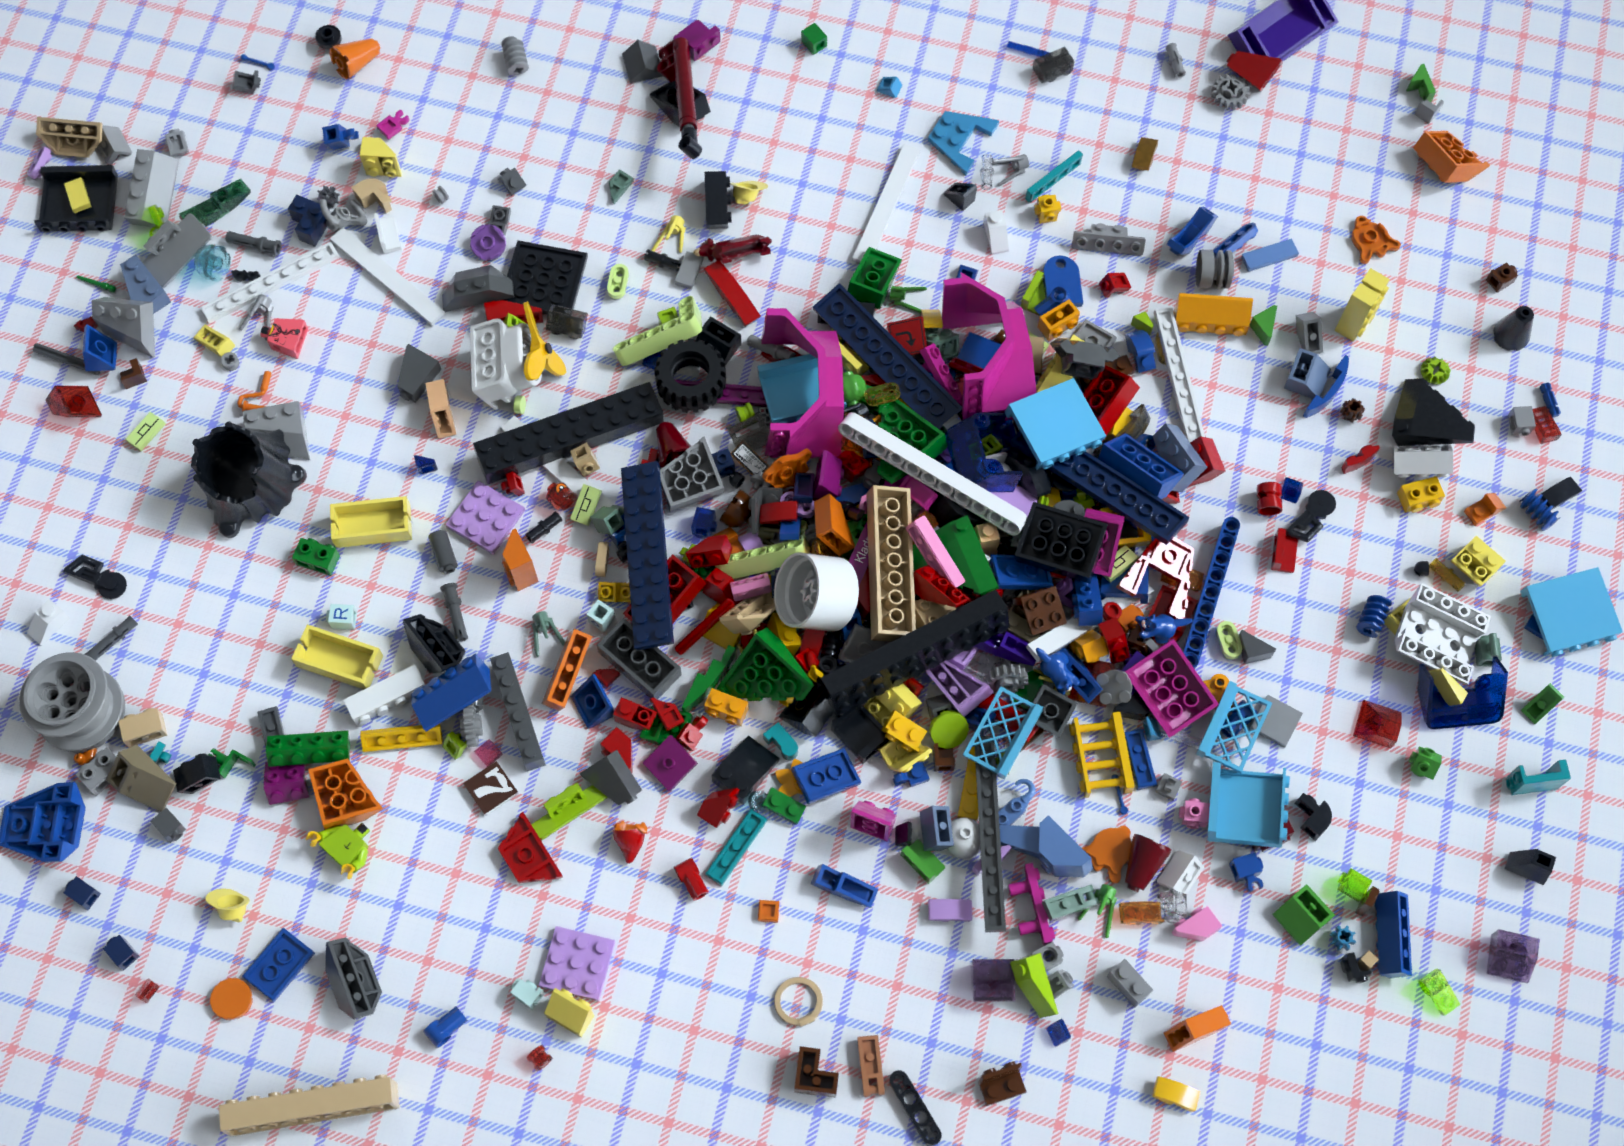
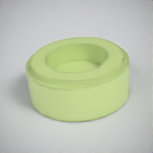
M517 395L515 397L513 408L516 414H524L526 408L525 396Z

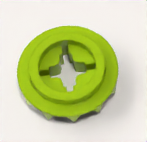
M1436 356L1427 358L1421 365V375L1429 383L1442 384L1450 377L1451 369H1449V363L1444 362L1443 358L1438 359ZM1439 366L1438 372L1433 375L1434 368Z

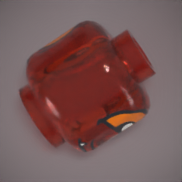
M554 482L547 488L546 499L556 510H566L573 504L574 493L564 482L557 484Z

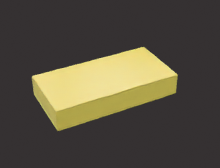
M81 177L64 183L74 213L92 207Z

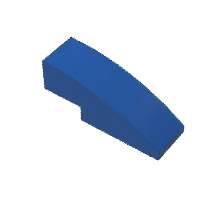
M824 864L818 865L811 881V885L868 908L872 907L879 890L845 872H838Z

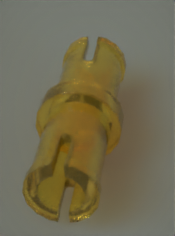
M1435 558L1430 563L1429 568L1437 573L1443 582L1446 581L1457 592L1465 586L1466 582L1461 580L1453 573L1454 570L1452 568H1447L1438 558Z

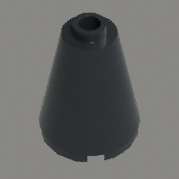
M1520 306L1498 321L1493 329L1495 342L1501 348L1508 351L1511 349L1518 351L1526 347L1531 337L1534 319L1533 310L1527 306Z

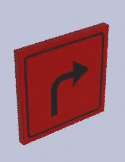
M923 316L887 323L888 332L911 356L921 354L919 350L927 347Z

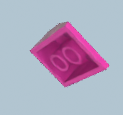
M1086 508L1084 517L1108 524L1094 573L1111 577L1125 516Z
M858 801L851 811L850 828L888 842L897 815L888 808L880 809L875 807V804L870 801Z

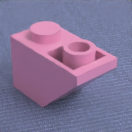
M1208 906L1204 909L1198 907L1190 913L1192 917L1187 920L1182 918L1174 924L1176 928L1172 931V934L1203 942L1219 931L1222 925Z

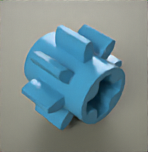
M1338 925L1335 928L1336 932L1332 931L1329 934L1333 937V941L1330 944L1337 946V951L1343 947L1348 951L1350 949L1349 944L1354 945L1356 943L1353 939L1355 932H1351L1348 925L1343 929Z

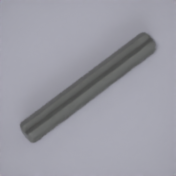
M39 343L34 344L33 352L86 371L83 359ZM87 371L95 375L100 374V371Z

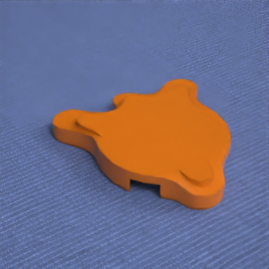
M1358 216L1355 219V227L1351 238L1354 246L1360 252L1361 263H1369L1373 253L1382 258L1387 251H1398L1400 249L1401 243L1390 237L1387 229L1380 222L1379 224L1373 223L1365 216Z
M806 448L797 454L778 458L764 472L763 480L770 483L774 488L794 487L795 474L806 473L809 470L807 461L812 456V452Z
M1127 826L1104 829L1095 836L1089 846L1082 848L1091 857L1093 869L1099 872L1101 869L1106 868L1109 880L1114 884L1120 882L1121 869L1129 860L1132 843L1130 839L1131 831Z

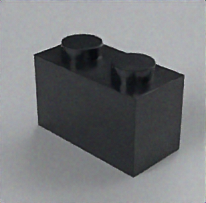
M205 753L196 755L191 761L183 762L180 764V767L173 770L177 792L193 794L221 779L216 757L208 756Z

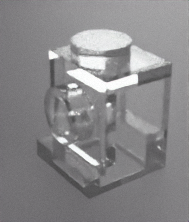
M1173 889L1157 894V898L1161 902V919L1167 920L1168 923H1178L1179 920L1188 917L1187 894Z

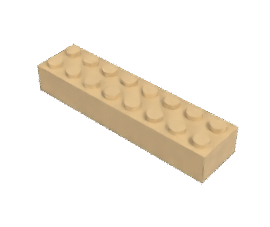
M873 485L866 493L871 640L892 642L916 630L912 538L905 528L912 523L910 488Z
M383 1074L374 1076L375 1079L366 1081V1078H358L349 1084L341 1081L332 1083L331 1087L324 1088V1085H316L307 1091L292 1089L289 1090V1094L281 1095V1092L269 1093L268 1097L265 1098L250 1096L247 1097V1101L239 1102L238 1099L227 1100L225 1104L219 1105L220 1131L229 1136H237L399 1109L398 1083L391 1077Z

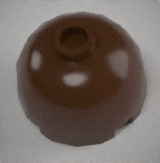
M740 489L719 521L733 528L741 527L745 522L749 524L751 510H749L748 504L751 497Z

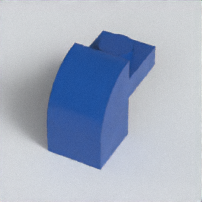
M1144 330L1125 334L1127 349L1129 353L1133 354L1136 372L1141 373L1155 369L1156 364L1153 354L1155 348L1149 334Z

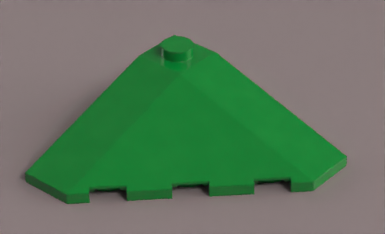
M893 395L879 406L881 422L878 423V427L933 459L948 447L945 433ZM880 458L878 475L890 484L908 475Z
M968 515L949 522L935 531L965 579V582L957 588L962 590L964 587L973 589L974 594L980 596L999 589ZM914 544L913 569L916 571L928 564L916 544Z
M765 628L755 633L717 689L737 698H747L748 701H762L763 698H771L772 701H785L787 697L804 700L815 685L784 643L771 630Z

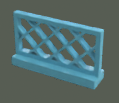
M1229 681L1196 755L1202 758L1205 756L1215 762H1221L1222 765L1241 773L1272 702L1236 686V683ZM1239 693L1245 696L1247 703L1238 706L1235 700L1236 694ZM1261 703L1266 708L1264 712L1256 714L1253 704ZM1249 706L1253 716L1243 719L1239 709ZM1236 710L1240 720L1230 723L1227 714ZM1254 719L1257 728L1248 731L1245 721ZM1241 723L1245 733L1235 736L1232 726ZM1228 727L1232 737L1222 740L1219 732L1221 729ZM1247 736L1250 744L1248 747L1241 749L1237 739ZM1233 740L1237 750L1227 753L1224 743ZM1221 745L1224 755L1216 756L1211 754L1212 747ZM1239 753L1242 760L1240 766L1231 763L1229 756Z
M1000 686L965 749L963 756L1005 780L1041 715L1043 707L1037 703L1035 705ZM1004 693L1009 696L1011 704L1000 706V695ZM1024 704L1030 708L1027 714L1018 716L1015 706ZM1013 707L1016 717L1005 720L1002 709ZM999 710L1002 721L991 723L990 713ZM1017 720L1018 730L1009 733L1006 723ZM1003 724L1006 734L995 737L992 727ZM990 727L993 738L982 741L980 731ZM1007 737L1010 745L1006 749L999 750L996 740ZM994 741L997 751L986 754L983 744ZM980 745L983 755L975 757L969 754L973 746ZM998 754L1000 763L997 768L989 765L987 757Z

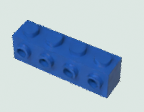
M1094 573L1090 584L1072 579L1073 590L1070 593L1073 594L1071 595L1072 606H1076L1073 608L1074 618L1078 619V625L1095 626L1102 623L1103 607L1097 574Z
M1400 891L1379 893L1375 901L1378 935L1376 946L1379 958L1377 967L1379 975L1388 978L1412 976L1408 894Z

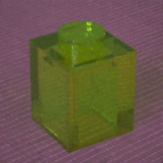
M1350 868L1346 873L1342 872L1337 882L1340 885L1337 890L1359 902L1364 898L1372 880Z

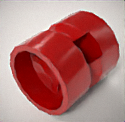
M1277 482L1258 484L1256 487L1257 498L1259 499L1257 501V512L1265 516L1280 514L1283 511L1282 499H1280L1282 496L1281 484Z

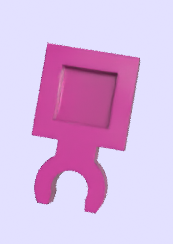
M398 110L395 117L389 115L376 126L389 140L402 130L401 125L409 122V117L406 115L404 118H400L404 114L402 110Z

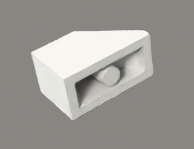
M1003 210L985 213L983 226L991 255L1009 252L1007 225Z
M48 599L34 613L27 634L42 646L70 618L51 599Z

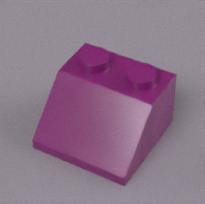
M823 450L816 466L813 499L816 500L829 493L836 499L841 496L842 486H839L840 480L844 476L842 461L827 450Z

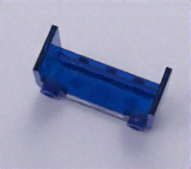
M978 412L950 427L945 435L953 469L956 473L989 492H1013L1023 475L1022 471H1004L1002 464L998 460L986 459L980 434H997L1006 418V414Z
M1493 657L1490 674L1479 676L1475 681L1474 688L1465 689L1468 694L1463 703L1449 706L1440 692H1438L1434 679L1425 665L1419 664L1417 691L1424 722L1428 728L1445 729L1494 724L1503 718L1508 671L1498 657Z

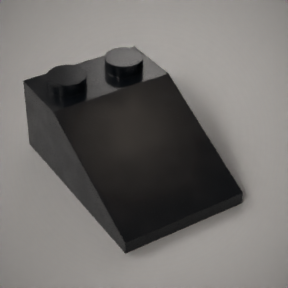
M673 81L663 85L649 95L668 118L679 126L676 84ZM693 87L696 120L711 111L706 95Z
M748 736L723 760L711 775L712 782L722 790L738 788L740 790L737 795L738 801L744 805L775 767L780 758Z

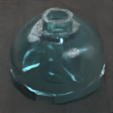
M208 244L202 246L197 251L194 266L201 277L212 281H220L223 279L221 276L224 271L226 274L228 273L231 257L226 252L225 247Z

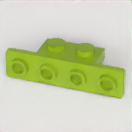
M578 783L568 786L562 793L551 797L543 804L548 814L532 823V827L539 838L543 840L608 797L593 785L583 791Z

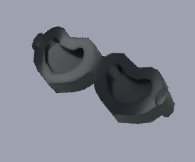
M231 271L234 278L239 282L246 279L251 282L261 277L258 271Z

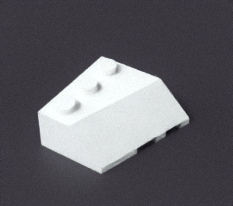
M1445 444V448H1440V446L1428 445L1424 449H1421L1420 446L1393 447L1394 475H1398L1400 478L1410 477V474H1417V477H1429V474H1437V477H1449V474H1453V448L1451 444Z

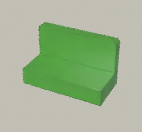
M919 839L901 850V856L928 884L945 869V865L931 851H924L923 843Z

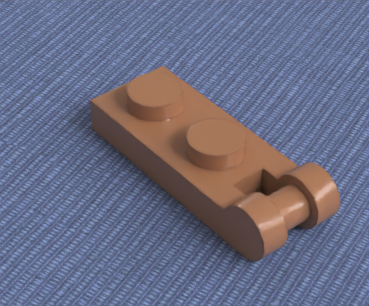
M878 1035L857 1037L864 1097L877 1093L878 1095H885ZM877 1079V1085L869 1086V1080Z

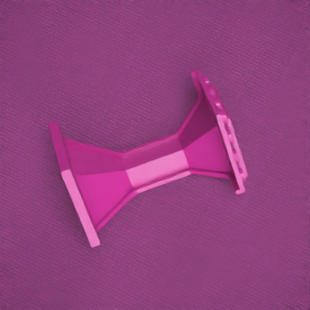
M961 272L960 278L943 280V328L941 329L1002 323L1006 337L983 371L964 374L961 420L965 426L1014 420L1013 417L1007 418L1005 414L1008 405L1037 393L1032 346L1023 309L1013 301L1006 302L1005 297Z
M767 308L761 344L797 345L818 359L819 398L797 422L770 423L764 456L779 458L780 456L797 454L808 448L812 452L810 458L820 457L823 450H827L837 457L842 452V434L839 432L838 426L844 417L843 365L837 331H807L786 308Z

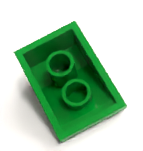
M868 247L849 282L847 291L857 301L875 303V308L880 310L902 259Z

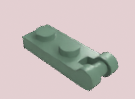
M1088 885L1044 900L1042 904L1049 920L1053 921L1099 905L1100 902L1093 893V886Z

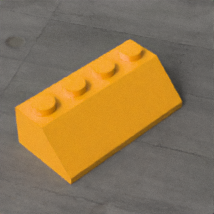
M1179 293L1173 310L1178 331H1193L1201 334L1207 332L1217 335H1246L1250 326L1253 298Z

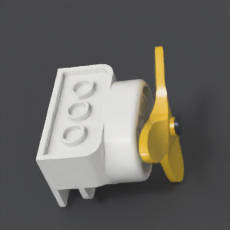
M528 301L523 303L528 324L520 323L508 327L500 319H493L470 326L472 392L494 410L498 409L499 399L506 403L511 402L517 390L520 391L537 386L541 381L544 369L558 377L566 374V367L562 359L552 349L550 343H545L540 337Z

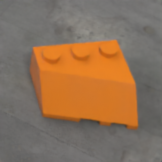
M1424 131L1413 147L1417 155L1424 159L1428 167L1435 171L1439 179L1444 183L1468 182L1490 166L1488 162L1484 161L1482 163L1476 158L1478 154L1474 151L1464 149V143L1448 131Z
M515 528L512 530L502 554V565L511 587L515 586L517 591H520L539 581L532 559Z
M349 759L308 769L324 830L339 825L343 826L346 824L348 826L365 821L383 810Z

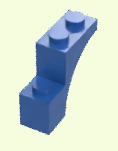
M1204 206L1199 207L1186 226L1176 236L1170 238L1166 244L1171 247L1169 250L1176 255L1189 254L1200 237L1208 233L1218 216Z

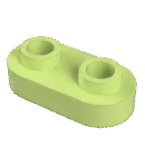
M616 264L610 270L607 291L608 295L613 299H620L626 293L629 272L625 265Z
M1221 622L1216 629V636L1222 654L1227 659H1237L1243 649L1237 629L1232 622ZM1222 631H1227L1228 635H1224ZM1232 648L1234 653L1229 652L1228 649Z

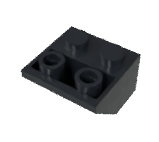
M711 316L703 325L702 331L695 340L696 342L702 340L705 341V345L709 343L714 346V350H718L721 358L724 359L725 366L742 345L740 333Z

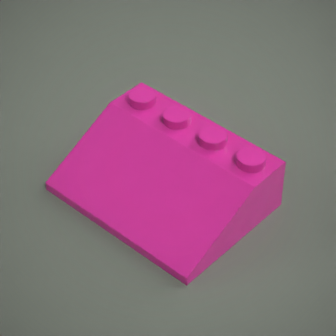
M1171 639L1125 671L1131 683L1169 738L1219 705L1174 639Z

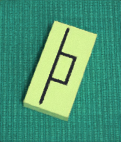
M149 412L125 440L139 451H142L166 423Z
M583 484L570 519L589 526L591 522L590 517L594 514L602 490Z
M1126 545L1123 546L1116 553L1111 577L1102 576L1111 583L1129 569L1139 556Z

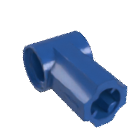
M1055 287L1051 294L1034 309L1042 316L1068 299L1071 300L1070 294L1063 287ZM1064 293L1063 299L1057 300L1058 295Z
M1242 700V701L1238 704V706H1239V705H1242V704H1245V703H1247V702H1246L1245 700ZM1249 706L1239 709L1243 719L1253 716ZM1236 710L1232 711L1228 718L1230 723L1240 720ZM1253 719L1245 721V724L1248 725ZM1241 723L1232 726L1235 736L1243 728ZM1228 727L1221 729L1227 738L1232 737Z
M455 1006L440 1020H435L424 1029V1033L433 1045L439 1048L451 1038V1034L468 1020Z

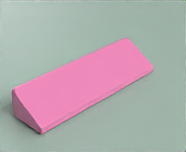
M925 516L918 518L905 527L929 566L956 588L965 582L959 569Z

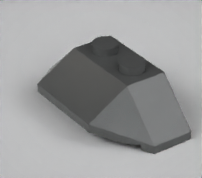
M492 265L456 272L442 294L443 310L449 312L491 301L513 298V281Z
M346 937L328 941L326 943L325 971L339 1009L353 1020L372 1015L382 990L369 955L351 943Z

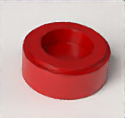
M1108 602L1103 606V618L1106 621L1115 617L1119 619L1122 615L1121 607L1115 602Z

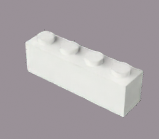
M413 665L344 699V703L355 724L363 725L377 715L382 716L386 714L389 709L395 706L400 707L406 704L411 699V693L418 687H423L425 683L416 665Z

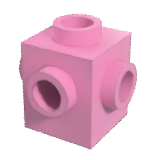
M1194 798L1189 799V801L1186 800L1183 806L1179 808V818H1182V825H1187V828L1190 829L1206 827L1209 823L1210 803H1204Z

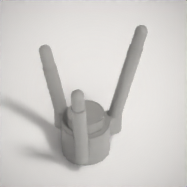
M1026 154L992 160L993 165L1011 162L1012 168L1018 170L999 182L997 186H1001L1019 174L1025 173V168L1029 167V160Z
M258 295L252 309L239 329L243 330L255 312L261 314L267 312L266 327H270L271 313L274 308L271 305L272 300L266 295Z

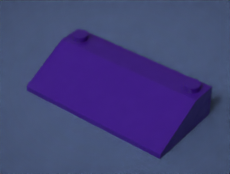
M1276 0L1229 33L1228 37L1237 51L1280 58L1282 61H1285L1339 21L1327 0Z

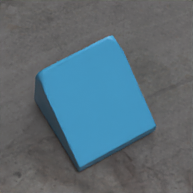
M897 76L883 77L877 92L897 98L902 88V83Z
M1149 716L1146 717L1143 727L1147 740L1161 739L1162 736L1157 720Z

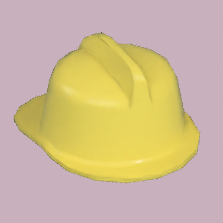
M759 181L730 183L733 185V197H735L737 204H748L755 201L759 190L768 188L767 184Z
M216 889L205 897L206 902L216 908L222 920H232L238 923L242 922L243 916L246 913V905L250 902L247 896L231 889Z

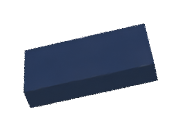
M815 473L795 474L793 501L812 503Z

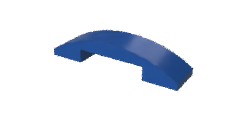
M1345 355L1336 367L1332 377L1337 380L1324 398L1316 395L1307 407L1303 417L1308 418L1317 414L1335 398L1346 377L1349 356Z

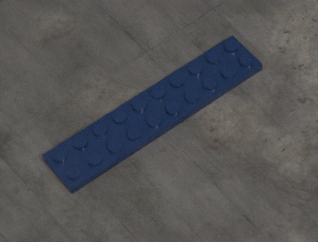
M840 283L812 307L899 398L936 428L942 431V425L955 414L959 416L962 413V406Z
M1019 431L1011 439L1010 445L1020 449L1023 454L1037 461L1021 431ZM1084 452L1079 456L1074 454L1068 460L1062 463L1057 461L1048 468V470L1118 515L1125 516L1126 520L1165 545L1189 521V516L1088 452Z
M658 461L621 468L634 649L636 650L674 644L660 465Z

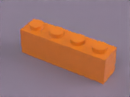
M573 629L568 634L543 698V705L557 711L565 708L591 641V635L577 629Z

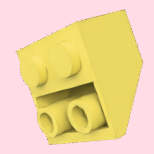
M362 137L360 158L366 175L402 177L396 154L381 138Z
M1475 536L1451 560L1455 566L1479 587L1484 585L1506 562L1478 536Z
M902 683L897 687L894 686L888 689L882 695L869 699L864 707L884 726L893 710L909 719L922 702Z
M554 988L544 1012L547 1018L581 1038L595 1016L592 1012V1007H590L587 1001L581 998L577 1001L572 996V993L564 988H561V990Z

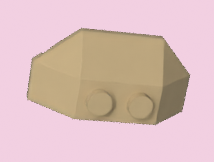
M37 117L36 135L43 140L55 155L89 158L102 141V123Z
M769 592L744 599L719 618L720 622L733 634H751L753 629L760 627V624L776 611L774 598H772Z

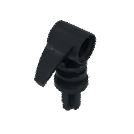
M841 629L830 631L829 636L823 640L825 645L822 647V658L817 668L822 673L829 674L845 666L837 663V654H839V648L843 644L840 640ZM822 665L830 666L831 670H825Z

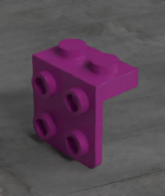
M695 20L673 37V40L683 37L689 41L690 57L694 61L721 42L720 29L716 25L709 29L700 20Z
M268 762L265 763L263 788L269 805L309 798L310 792L305 780V764L268 767Z

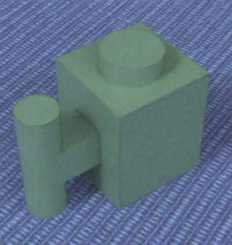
M603 506L595 512L590 519L597 532L612 535L624 525L621 515L624 514V506Z
M1496 633L1482 636L1476 641L1475 656L1477 666H1497L1502 660L1500 639L1497 638Z

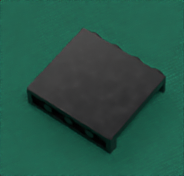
M113 165L41 166L40 173L44 178L40 216L39 220H34L40 232L112 230L118 174ZM81 177L92 207L74 213L64 183Z

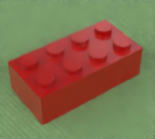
M1105 365L1104 371L1100 372L1098 377L1092 380L1083 395L1107 436L1140 387L1131 376Z
M672 554L667 563L673 624L707 583ZM631 604L623 612V615L630 621H632Z

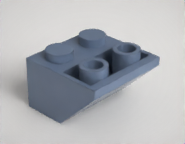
M1299 348L1284 389L1312 399L1316 395L1321 397L1331 369L1318 354Z

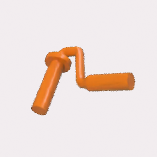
M264 371L260 387L261 392L239 396L237 405L242 409V413L246 410L266 407L248 404V401L244 400L243 402V399L263 396L267 392L272 375L270 371Z

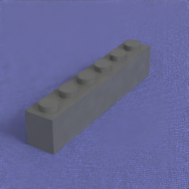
M507 652L492 657L490 661L527 772L545 766L542 751L510 654Z

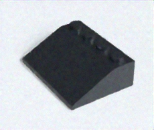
M1033 502L1015 552V559L1017 562L1090 584L1097 566L1108 524Z

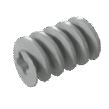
M514 36L504 38L501 45L508 74L516 76L526 72L529 69V65L527 64L523 41Z

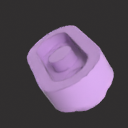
M45 146L39 149L27 172L29 177L36 179L42 176L40 173L41 166H44L45 163L47 164L52 157L50 149Z
M794 492L784 493L781 496L780 502L793 501ZM814 501L812 503H798L797 516L811 518L815 515Z

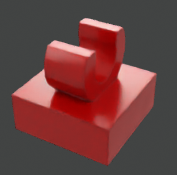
M513 471L507 473V481L501 483L502 491L506 490L507 494L514 493L517 496L525 494L521 477Z

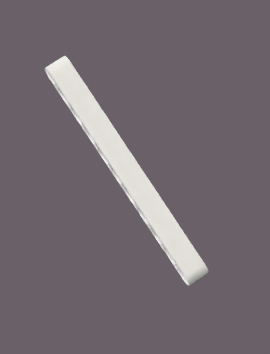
M852 412L848 413L838 426L839 432L844 437L1008 534L1018 535L1026 524L1027 515L1023 511L860 415Z

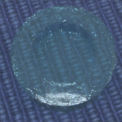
M753 791L748 797L750 808L755 811L764 810L765 808L761 805L767 794L764 791Z

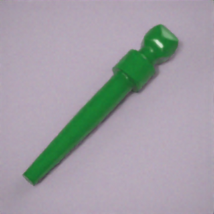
M77 275L78 279L101 287V289L109 290L112 293L116 291L114 285Z

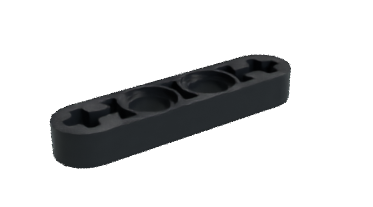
M901 1070L894 1071L889 1079L891 1088L924 1143L928 1146L937 1145L942 1138L939 1127L907 1074ZM896 1075H898L899 1078L903 1076L904 1080L902 1081V1084L905 1088L907 1087V1085H909L910 1087L909 1089L904 1090L902 1094H899L898 1092L902 1090L901 1086L899 1084L893 1083L895 1081ZM907 1093L915 1095L916 1101L914 1104L908 1105L904 1102V1096ZM921 1111L926 1114L927 1120L924 1123H918L915 1120L917 1112ZM931 1122L932 1126H929V1129L932 1133H937L936 1141L928 1140L926 1138L929 1135L926 1129L922 1131L920 1128L927 1126Z

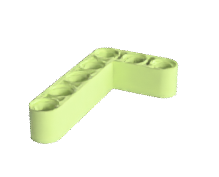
M687 296L679 301V317L615 345L613 351L621 366H627L662 351L672 343L674 345L678 344L679 340L685 341L698 335L702 331L701 312L694 298Z
M801 521L799 540H788L730 555L728 564L715 565V568L717 567L733 579L775 570V568L781 567L783 562L794 553L810 554L811 546L806 541L804 534L805 530L809 529L807 521Z

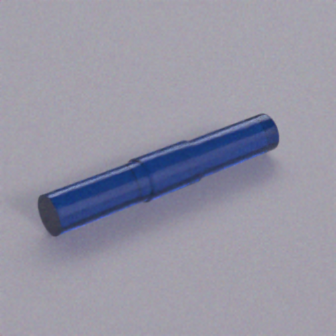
M1008 41L1007 48L1051 59V52Z

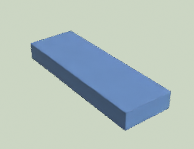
M1291 238L1243 253L1241 258L1248 272L1297 257L1299 252Z

